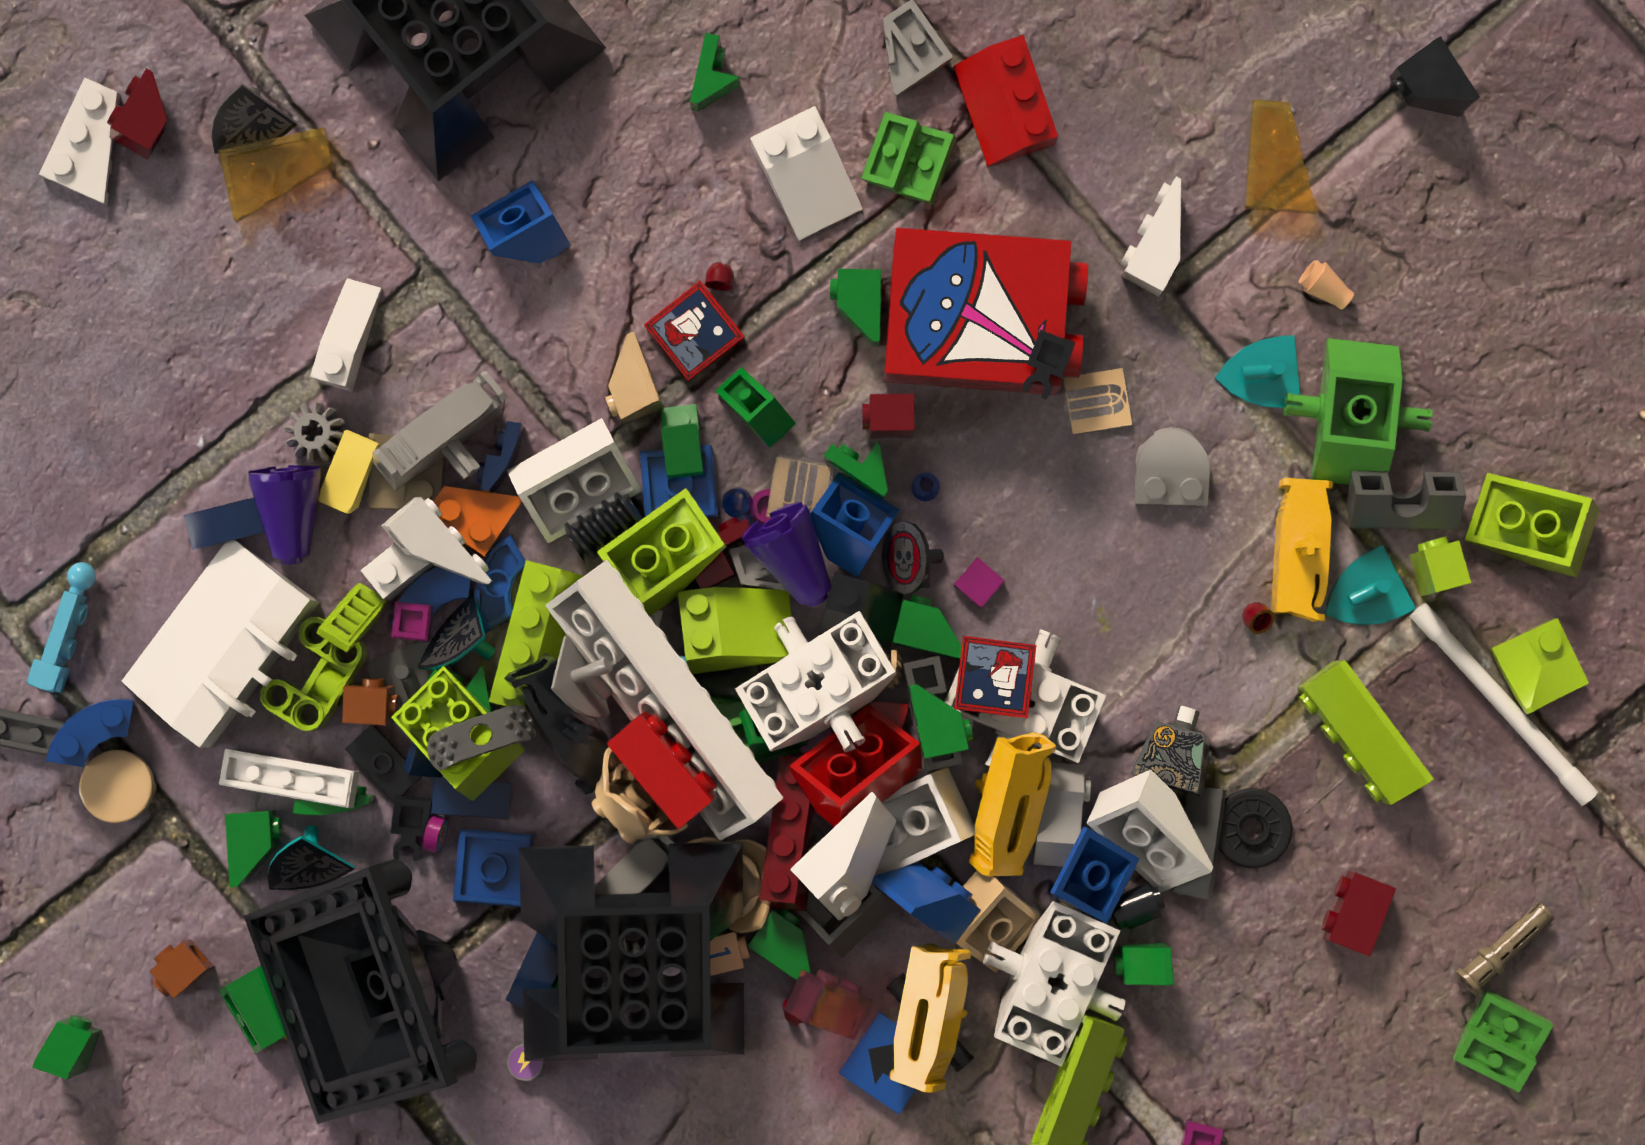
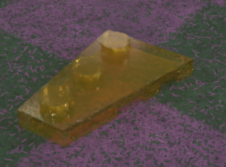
M1254 99L1251 103L1244 209L1316 214L1318 212L1309 185L1310 179L1307 167L1304 166L1299 147L1300 140L1290 102Z
M324 127L218 151L232 215L236 223L334 165L327 131Z

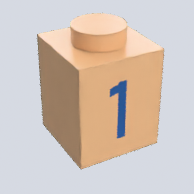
M728 931L720 933L710 941V976L744 968V959L750 958L745 936L738 938L737 932Z

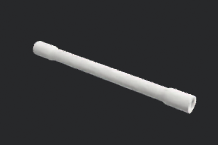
M1425 602L1412 612L1409 617L1430 640L1434 641L1556 774L1560 783L1579 804L1583 806L1591 801L1598 794L1596 788L1576 767L1568 762L1449 631L1447 625Z

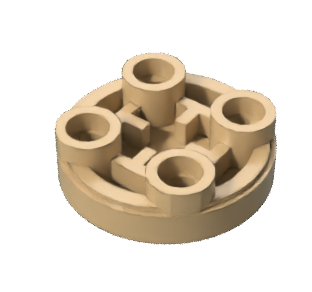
M110 750L95 756L85 766L79 783L81 800L86 809L94 817L110 823L127 822L140 816L150 805L157 790L149 765L140 756L126 750Z

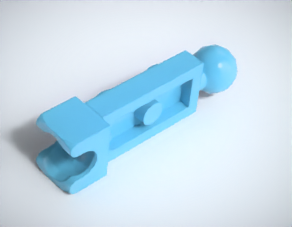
M85 562L75 563L67 572V580L71 585L70 589L63 592L41 660L34 659L27 678L28 685L53 693L55 691L63 692L70 672V668L64 665L66 659L70 660L75 652L77 640L73 638L77 626H81L84 623L88 613V605L85 604L87 596H83V594L96 581L94 568Z

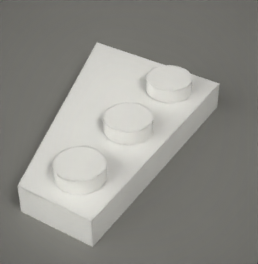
M84 77L39 175L106 206H108L109 197L107 192L109 174L112 172L113 163L111 160L113 140L109 138L111 126L107 124V121L114 108L120 104V94Z

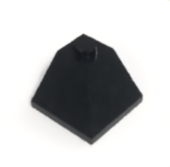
M1441 36L1399 65L1389 76L1392 80L1390 85L1395 95L1400 100L1404 99L1408 106L1459 117L1480 98Z
M834 573L819 636L860 611L888 657L904 594L868 581Z

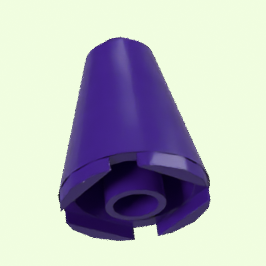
M288 465V468L276 469V466L248 471L249 485L272 557L280 559V564L282 565L302 563V557L308 556L310 553L322 476L320 467L315 465Z
M802 502L788 504L769 513L771 519L761 525L759 520L753 523L742 535L745 546L800 605L808 604L809 607H814L824 602L828 598L827 593L831 589V584L811 513L806 504L803 505Z

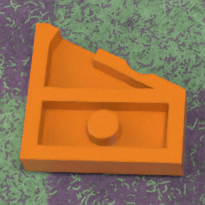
M444 486L433 502L442 512L439 519L447 528L453 526L465 539L466 543L463 545L484 558L522 501L519 496Z

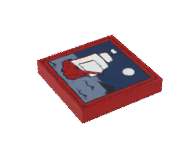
M701 280L644 324L645 328L688 382L745 339V336Z
M963 636L954 709L1027 719L1037 645Z

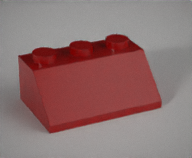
M1024 35L990 45L953 66L987 168L1055 146L1058 134Z
M870 704L852 717L861 735L865 738V742L862 745L858 746L857 743H854L849 735L856 749L844 752L843 746L835 732H832L789 766L792 775L817 814L834 827L871 792L883 803L922 771L921 743Z
M646 711L637 716L606 744L679 830L718 797V794L714 791L716 784L706 772L701 771L699 773L690 762L692 756L681 743L677 742L675 744L666 734L668 727L658 715L653 714L651 716Z

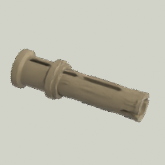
M1537 902L1529 912L1489 948L1487 946L1481 947L1477 951L1478 956L1464 969L1459 968L1456 970L1455 975L1470 992L1479 996L1482 993L1481 988L1496 974L1501 975L1505 972V964L1510 958L1554 920L1553 915L1543 904Z

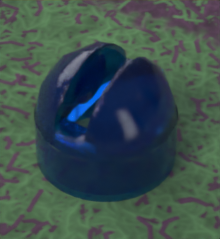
M741 487L728 490L722 498L724 511L732 517H741L747 514L753 504L751 494ZM740 493L743 495L741 510H736Z

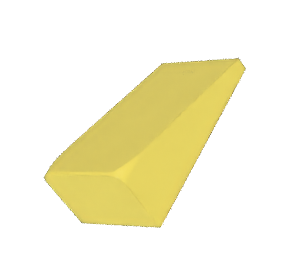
M345 430L322 484L318 501L347 514L359 508L373 465L372 452L378 448L379 443L352 431Z

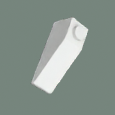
M346 279L320 341L310 375L311 378L319 383L353 391L382 288Z
M395 543L360 571L380 596L390 601L434 565L405 554Z

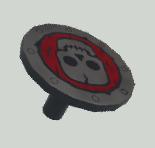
M908 521L894 524L887 532L882 550L883 569L889 584L896 591L903 594L917 592L920 588H930V564L941 563L944 559L943 551L941 549H929L924 532L916 524Z

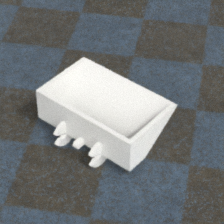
M237 540L225 542L123 678L122 682L184 737L199 748H212L238 712L246 717L254 715L256 711L246 701L259 683L267 687L272 679L266 674L281 655L289 661H294L298 656L287 646L299 631L300 625L309 618L320 602Z

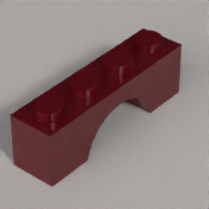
M781 755L776 786L783 799L772 810L759 900L771 908L806 911L809 889L790 869L808 853L809 830L815 809L790 771L789 766L800 757Z

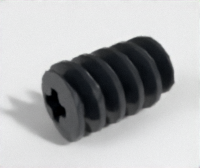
M615 492L614 506L605 499L602 500V513L593 507L589 508L591 518L589 521L581 515L576 516L578 528H574L568 522L564 524L567 536L584 563V553L593 559L597 558V545L603 548L609 543L608 538L614 540L621 535V530L626 531L633 526L634 522L637 523L643 519L629 495L625 498L620 493Z

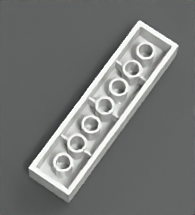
M605 560L545 605L588 664L605 657L611 661L612 671L601 675V677L612 688L613 692L611 695L632 722L637 716L646 711L651 716L653 714L658 715L667 725L668 731L666 734L675 744L677 742L681 743L692 756L690 761L699 773L704 771L712 778L716 784L714 791L718 794V797L703 809L700 815L720 841L755 823L783 799L773 779L766 775L755 760L753 752L743 744L734 732L730 721L720 713L711 701L710 694L705 688L700 686L689 671L687 663L677 655L668 643L665 633L654 624L646 613L642 602L634 597L623 582L621 574L611 566L608 560Z

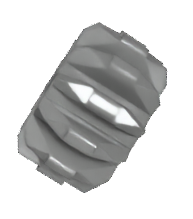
M316 402L312 412L311 408L304 403L301 405L303 416L300 417L294 412H291L289 415L296 424L295 426H284V431L295 436L288 438L285 443L288 447L297 446L294 456L299 459L307 454V461L315 464L319 453L320 458L324 462L330 461L328 450L331 449L336 452L338 445L334 443L336 439L341 440L344 434L336 430L343 427L345 421L342 418L334 419L337 410L333 407L328 408L324 412L323 404ZM316 424H318L317 427L323 430L322 436H316L314 440L308 436L309 430H315Z

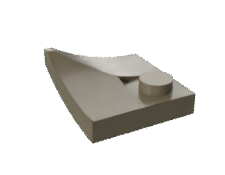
M369 433V439L379 443L378 448L394 436ZM442 457L428 469L402 485L398 490L392 488L373 463L370 471L369 508L372 510H400L414 497H422L424 501L427 498L434 501L444 487L446 458Z

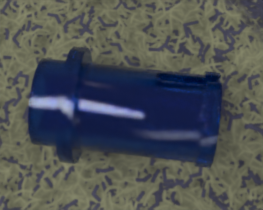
M927 472L917 475L911 484L912 494L916 499L924 502L933 500L938 495L940 489L939 481L935 475ZM922 481H928L931 483L932 489L930 492L923 491L919 484Z

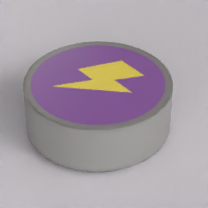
M524 1043L514 1047L507 1058L509 1072L513 1077L522 1081L536 1078L543 1070L545 1061L524 1062Z

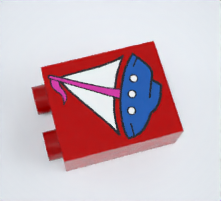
M896 228L884 382L1027 393L1023 391L1024 382L1030 375L1035 374L1037 369L1027 365V362L1041 329L1076 343L1062 377L1079 378L1082 365L1083 335L1065 333L1067 305H1085L1088 263L1070 261L1071 241ZM1051 375L1052 391L1050 395H1056L1061 387L1062 378ZM1040 381L1033 382L1028 393L1042 394L1044 392L1043 383Z

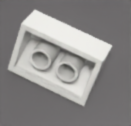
M602 418L507 470L518 496L547 543L566 534L565 523L568 522L574 528H577L576 516L581 515L586 520H591L589 508L593 507L602 513V500L605 499L614 506L615 492L620 493L625 498L628 495L631 498L642 492L640 485Z

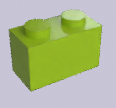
M1447 537L1427 541L1417 545L1419 552L1409 555L1420 596L1471 583L1459 540L1448 543Z

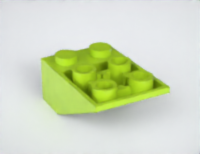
M443 666L391 718L429 759L427 746L429 738L434 733L448 726L489 713V711ZM478 725L472 729L470 738L477 745H485L492 739V731L485 725ZM515 743L462 761L446 770L438 771L454 789L471 801H474L525 749L520 743Z

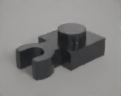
M1041 329L1027 362V365L1037 369L1035 374L1030 375L1025 380L1023 391L1028 393L1031 384L1035 381H1040L1044 385V392L1041 398L1047 399L1052 391L1051 375L1062 378L1076 343Z
M394 795L390 833L401 834L400 838L393 845L394 859H399V852L402 847L410 846L414 850L413 861L419 860L421 849L416 836L424 837L430 816L431 798Z

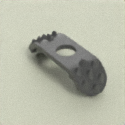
M523 706L504 707L437 731L429 738L427 746L428 756L431 764L436 769L446 770L457 763L515 743L530 741L536 735V726L532 716ZM478 725H485L492 731V739L485 745H477L470 738L472 729Z

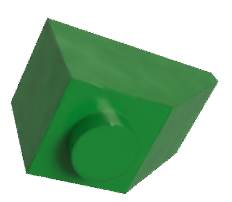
M838 269V279L830 278V300H837V311L871 346L879 347L881 269Z
M742 367L715 390L721 399L769 448L783 438L796 424L776 398Z
M911 595L910 601L903 600L892 644L960 660L962 646L939 608L931 607L933 600Z
M919 685L908 686L924 759L968 750L967 742L974 741L970 720H962V715L959 711Z
M276 810L225 814L229 888L245 885L278 847V839L283 837V824L281 817H276Z
M773 908L762 928L758 929L747 947L809 988L813 979L804 931L802 927L797 925L801 919L787 909H781L778 912Z
M1163 942L1119 945V954L1113 955L1115 976H1121V981L1124 984L1174 985L1170 946Z
M71 1015L70 1019L65 1018L57 1021L34 1060L32 1068L66 1080L86 1072L101 1029L92 1027L93 1021L78 1015Z

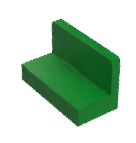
M261 966L231 982L219 991L255 1054L286 1036Z

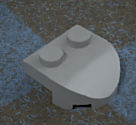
M1169 427L1155 431L1153 436L1148 438L1143 445L1139 446L1136 453L1135 504L1208 506L1210 462L1204 446L1191 432L1181 428Z

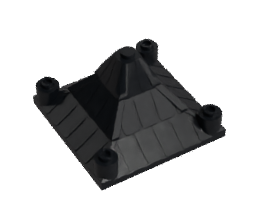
M391 859L244 915L317 1124L448 1087L474 1073L476 1068V1052L466 1041L456 1039L444 1045L440 1041V1038L443 1037L442 1001L445 1000L452 986L457 969V958L454 950L448 943L431 933L420 929L416 930L397 906H392L391 900L406 895L410 891L412 882L410 869L398 859Z

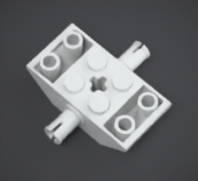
M860 611L810 642H807L794 617L783 619L789 632L780 622L775 625L774 630L789 654L738 686L735 690L770 751L812 739L829 727H832L843 746L844 752L856 749L849 735L858 746L865 742V738L861 735L850 714L873 701L897 672ZM823 679L821 681L822 688L820 690L815 689L816 683Z
M1039 630L1035 643L1037 647L1030 695L1032 706L1029 707L1027 719L964 710L957 711L970 720L996 730L997 738L1010 739L1032 732L1043 734L1056 745L1053 754L1079 763L1106 695L1051 673L1052 669L1049 666L1062 638L1054 634L1051 635L1047 648H1045L1050 633ZM959 668L945 700V703L953 708ZM995 743L988 757V760L985 762V765L990 766ZM1036 743L1033 745L1038 748L1042 747L1040 743Z
M1053 901L1030 931L1021 954L991 942L987 950L1000 956V958L985 953L983 964L1011 974L1001 999L994 1037L1062 1067L1087 1009L1117 1021L1121 1013L1108 1006L1112 1005L1124 1010L1125 999L1098 989L1097 984L1120 930ZM1058 976L1060 979L1059 983L1052 988L1048 984V979Z

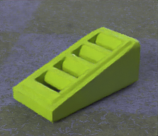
M357 583L320 625L316 633L343 651L348 652L379 621L387 605V600L362 583Z

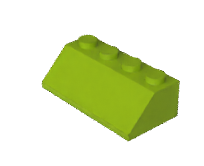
M525 561L489 702L507 707L521 706L515 688L507 684L504 679L509 672L535 663L545 653L558 660L563 637L567 634L545 605L584 577L583 575Z
M1346 660L1329 663L1297 687L1302 693L1299 700L1311 715L1316 712L1324 724L1321 726V730L1333 744L1338 741L1346 752L1342 757L1354 773L1360 771L1368 783L1364 787L1374 801L1378 803L1382 800L1384 804L1392 805L1434 780Z
M1085 1012L1062 1067L1059 1066L1030 1145H1088V1141L1084 1140L1088 1127H1095L1100 1116L1101 1106H1098L1097 1103L1101 1092L1107 1093L1114 1078V1072L1110 1071L1114 1058H1121L1126 1047L1127 1037L1123 1036L1125 1030L1121 1026Z

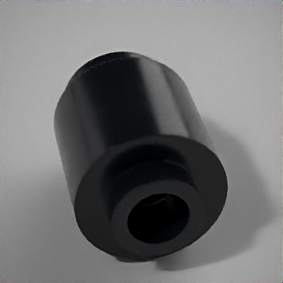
M1145 883L1122 893L1112 913V917L1119 930L1126 927L1131 930L1160 918V909L1165 908V904L1158 888L1150 889L1148 883Z

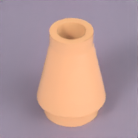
M1318 260L1313 261L1299 279V284L1304 287V292L1335 305L1340 310H1343L1354 296V292L1343 283L1326 262L1322 264Z

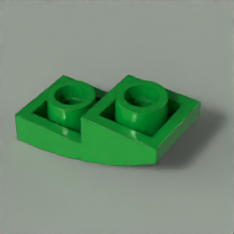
M357 785L354 808L295 799L293 813L327 815L353 811L374 803L376 795L366 794L367 787Z

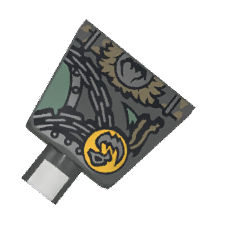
M1179 706L1173 725L1156 721L1132 768L1131 774L1135 777L1148 770H1152L1169 788L1203 797L1210 738L1205 734L1195 731L1200 712L1192 708Z

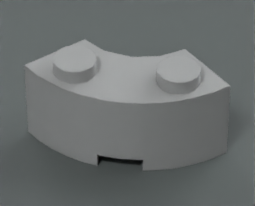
M1051 763V782L1034 842L1033 865L1063 867L1081 832L1083 802L1090 801L1091 780H1084V765Z

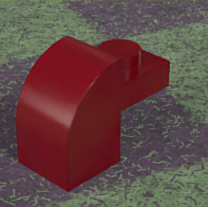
M734 517L718 526L720 531L718 535L727 548L743 540L742 535L750 525L746 518L739 522L738 518ZM721 552L695 579L700 589L715 587L735 575L723 552Z

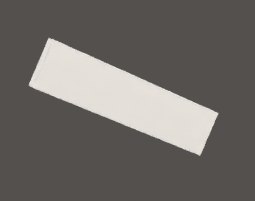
M225 749L219 785L354 808L360 772Z

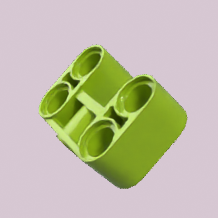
M319 617L306 619L300 625L298 631L301 643L321 656L303 688L287 680L276 679L271 680L268 686H263L260 691V701L267 710L303 731H318L326 726L336 708L343 701L344 686L354 682L368 656V649L361 640L355 644L357 655L350 663L344 662L341 658V649L326 639L319 644L312 642L310 638L311 629L313 626L322 624L326 620ZM278 686H283L288 696L286 702L281 706H277L272 700V692ZM310 704L317 708L319 715L317 721L312 725L306 724L302 718L303 710Z

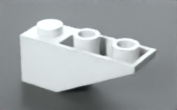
M1177 176L1171 186L1164 182L1154 202L1160 204L1154 217L1147 214L1137 231L1138 234L1143 236L1137 248L1130 245L1120 262L1121 265L1126 267L1121 277L1158 297L1163 292L1180 261L1181 178Z
M422 497L412 498L381 525L405 554L480 584H489L492 581L486 574L489 568L477 554L471 556L462 546L466 543L463 536L453 526L447 528L439 519L442 512L429 498L425 501Z

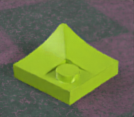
M1558 618L1549 620L1489 649L1501 674L1525 714H1530L1589 684Z

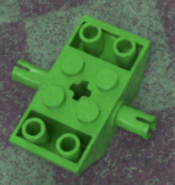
M1327 338L1321 392L1318 397L1286 393L1284 404H1287V406L1283 409L1284 416L1292 415L1315 418L1317 422L1311 480L1333 481V484L1349 486L1351 471H1388L1389 474L1395 452L1397 428L1430 431L1432 421L1428 419L1433 417L1432 409L1403 407L1400 405L1403 376L1399 346ZM1356 404L1359 405L1360 411L1365 412V416L1357 419L1352 414V408Z

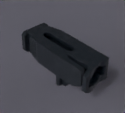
M545 653L535 663L509 672L504 679L507 684L515 688L521 706L532 716L536 729L554 756L562 763L563 767L578 778L574 783L577 789L587 795L595 791L596 784L601 778L604 754L609 747L606 743L609 739L595 718L585 717L573 711L553 692L551 686L558 660Z

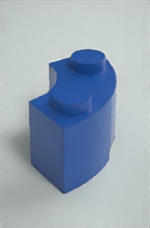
M124 698L103 700L75 713L61 726L54 736L47 753L46 762L84 767L88 754L99 743L112 737H127L134 700Z

